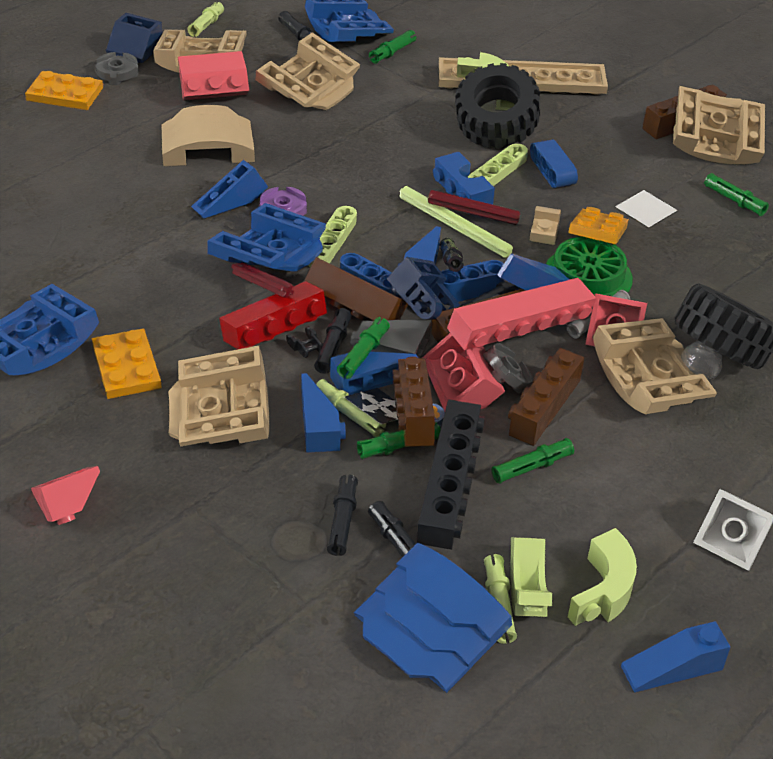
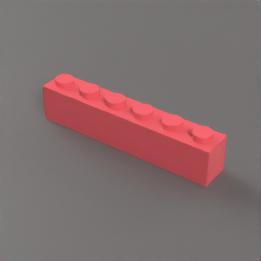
M579 278L455 308L447 329L464 350L482 347L493 342H501L508 338L523 336L530 332L545 330L556 325H564L567 322L585 319L591 314L596 297Z

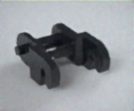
M310 326L305 328L309 339L303 342L294 336L292 337L291 334L286 335L289 346L294 351L298 350L304 358H307L308 353L317 350L320 352L323 345L317 339V333ZM308 343H311V344H312V345L309 346V347H305V346H304V345H306V344H308Z

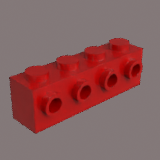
M305 281L293 286L294 294L289 295L287 298L274 294L220 317L223 341L237 350L249 348L260 342L272 340L276 335L285 331H292L303 323L315 321L317 317L327 313L324 290Z

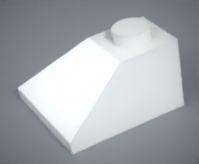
M719 489L693 543L749 571L773 523V514L727 491Z

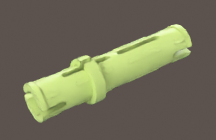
M215 2L211 7L204 9L202 15L188 26V33L192 37L194 35L197 37L210 24L217 21L218 16L224 12V6L220 2Z
M325 379L317 382L316 385L338 411L366 429L374 437H378L383 433L384 430L380 426L385 428L386 423H378L344 398L349 395L346 391L338 390Z
M494 554L495 565L493 566L491 555L484 559L487 574L486 590L512 616L508 594L510 581L505 576L504 559L501 555ZM513 617L512 626L507 630L510 643L517 638ZM505 633L497 640L499 643L507 644Z

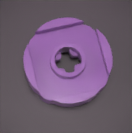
M278 187L266 190L260 197V206L267 203L302 216L307 213L306 196L296 188L286 187V190L278 191Z

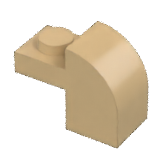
M536 206L530 240L555 245L561 210Z

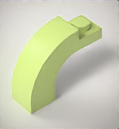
M481 52L480 59L458 57L457 77L465 78L471 71L474 73L475 69L481 66L484 68L488 64L500 65V63L506 62L494 55ZM506 100L496 101L497 110H508L515 105Z
M616 528L591 539L587 559L599 571L603 581L571 598L568 618L575 626L584 621H592L599 614L609 622L617 617L628 604L636 576V558L632 547Z
M511 537L510 576L514 615L547 617V606H552V593L547 591L545 582V539Z

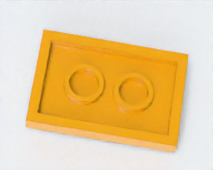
M42 71L26 91V101L88 110L103 89V81L91 77L84 78L73 76L72 74Z
M586 207L570 223L568 233L617 244L627 229L629 219L623 218V215L610 212L608 215L600 213V209Z
M144 328L91 338L107 399L162 388L161 379Z

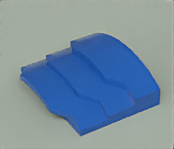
M306 0L305 9L313 28L326 41L354 42L356 37H373L375 34H392L394 32V29L386 21H381L374 11L368 9V3L365 0Z
M264 203L251 212V230L240 237L224 231L220 232L208 240V254L229 262H243L248 265H261L295 272L309 265L323 251L320 237L326 229V224Z
M50 284L30 295L32 300L27 301L17 310L0 319V369L8 375H23L45 369L61 361L82 345L99 324L95 309L54 284Z
M417 543L396 563L397 568L375 588L376 591L354 612V615L363 622V638L386 655L410 678L429 677L447 693L512 626V616L483 586L464 570L433 549Z

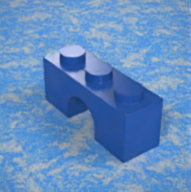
M460 152L435 158L433 176L445 188L448 194L493 205L495 188L484 176L468 178L471 163Z

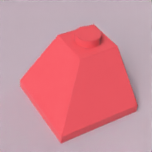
M595 294L596 300L592 309L585 345L595 347L593 335L599 325L643 321L647 303Z
M98 466L86 467L31 488L47 521L53 522L57 520L58 525L76 519L74 513L82 511L100 473Z

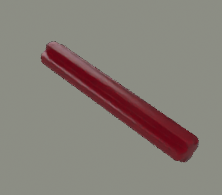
M435 190L429 192L428 203L515 225L520 219V212L517 210Z
M243 262L231 265L234 275L284 298L294 294L292 290L293 285Z

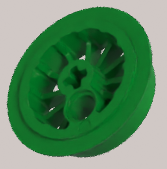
M583 236L571 238L561 243L556 249L555 254L546 262L547 265L556 267L570 280L579 278L594 296L595 294L613 296L619 290H624L628 293L633 284L632 273L627 266V258L624 252L612 243Z

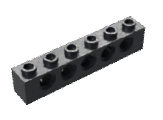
M448 399L418 522L417 543L452 550L454 539H460L463 521L459 520V516H465L468 499L463 497L464 494H470L472 477H468V473L474 474L477 457L472 455L479 452L481 437L477 436V433H483L485 417L480 416L481 405Z

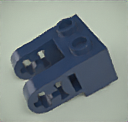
M406 257L387 278L392 285V291L398 297L403 298L422 319L434 320L438 318L441 312L446 310L444 305H450L449 309L460 306L458 301L444 286L443 283L447 278L433 261ZM428 307L430 308L431 312H426Z

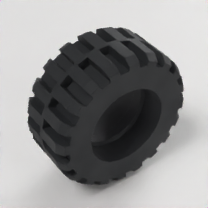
M492 63L484 68L481 66L476 68L474 73L471 71L466 75L465 79L458 85L455 94L458 126L466 138H471V142L477 145L481 143L486 148L494 146L495 149H502V146H510L516 142L521 143L526 139V135L529 137L534 132V128L538 126L540 116L539 87L536 85L535 79L532 76L529 77V73L522 69L520 71L518 66H507L506 63H500V65ZM493 100H506L515 104L512 108L502 112H490L481 108V106Z
M700 283L690 288L674 316V323L685 333L709 348L716 350L718 353L747 367L749 366L757 370L764 367L773 353L772 321L729 296Z

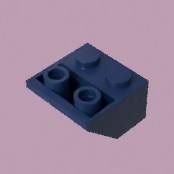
M130 13L123 14L114 23L106 53L116 52V56H123L122 52L129 53L136 57L137 63H143L154 53V48L163 34L162 22Z

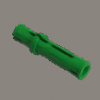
M408 30L389 42L381 43L379 48L369 52V58L375 55L370 61L377 64L384 58L392 57L396 51L416 41V36L410 38L415 32Z
M710 173L704 181L706 187L735 201L742 209L747 208L759 216H763L768 210V202H764L753 196L751 191H744L716 176L714 173Z
M377 317L372 325L360 334L359 337L361 338L337 366V372L341 377L344 378L346 375V379H350L369 353L380 345V339L390 328V324L385 318L380 322L381 317Z
M436 421L434 428V440L439 439L441 431L440 426L437 425L438 423ZM403 430L395 433L383 432L378 437L357 442V451L361 459L383 453L389 455L394 450L410 447L405 446Z
M564 438L548 446L546 444L540 445L533 452L500 465L492 466V476L496 483L501 484L506 480L539 467L552 466L554 461L573 455L574 446L569 438Z

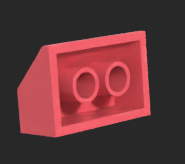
M242 51L177 57L183 100L248 94L247 68Z
M451 333L422 357L425 358L428 375L444 412L448 399L479 404L481 409H485L502 395L505 390L502 384L491 374L494 369L483 357V354L486 352L484 346L464 350Z

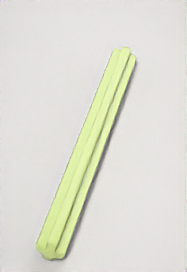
M408 186L401 188L399 197L503 258H507L512 254L513 247L509 243L445 207L429 204L428 197Z

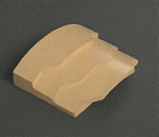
M164 30L154 48V60L158 65L179 73L177 57L242 51L247 33L246 31L226 30L223 38H195L186 36L185 30Z
M311 33L298 42L297 55L279 67L270 61L256 70V81L270 91H278L285 97L294 99L304 107L327 110L353 91V75L360 68V64L314 33Z
M680 86L678 89L673 144L692 156L711 162L724 164L758 163L765 152V104L720 97L701 90Z
M199 105L183 108L172 119L162 124L163 166L186 165V150L231 148L232 163H240L243 160L255 162L250 120L239 116L226 106Z
M663 318L599 325L593 335L595 349L608 380L626 403L644 414L668 411L670 406L692 403L693 400L715 397L717 394L704 374H701L693 365L682 344L674 339L676 336Z
M259 346L178 361L179 380L168 391V433L171 437L179 440L180 447L208 441L210 444L238 439L239 443L268 438V394L263 357Z

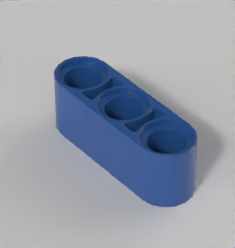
M554 139L531 143V159L552 188L577 183L578 174L576 167Z
M346 253L341 256L340 269L398 297L392 291V285L387 280L392 272L355 253Z
M489 260L463 266L458 272H453L450 269L443 270L441 272L447 278L443 284L458 302L476 298L495 288L498 283L505 282L504 279L497 275L504 263L498 260Z

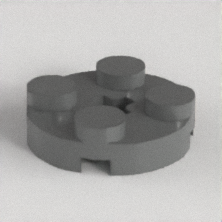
M116 52L104 54L96 60V75L101 79L109 81L111 85H119L122 81L139 75L137 59L133 55L122 52L123 56H116Z
M496 343L483 354L485 360L494 369L491 374L499 383L503 384L506 382L514 391L521 393L532 382V375L523 361L518 364L513 359L516 354L511 349L501 343Z

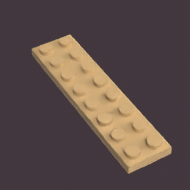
M439 57V87L448 89L458 88L460 82L465 79L457 77L458 58ZM503 60L509 66L515 65L519 67L520 71L523 69L528 72L529 77L532 76L535 79L539 91L551 93L569 92L572 94L591 93L593 95L607 94L608 84L604 64Z

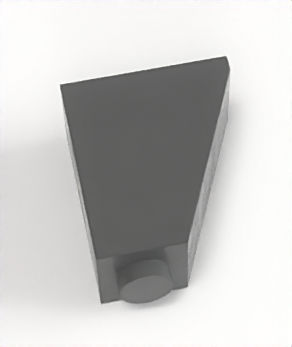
M387 320L390 328L380 339V345L371 352L416 354L418 358H421L430 340L431 320ZM363 321L358 331H353L350 340L351 346H355L361 338L359 337L360 334L368 329L374 321Z

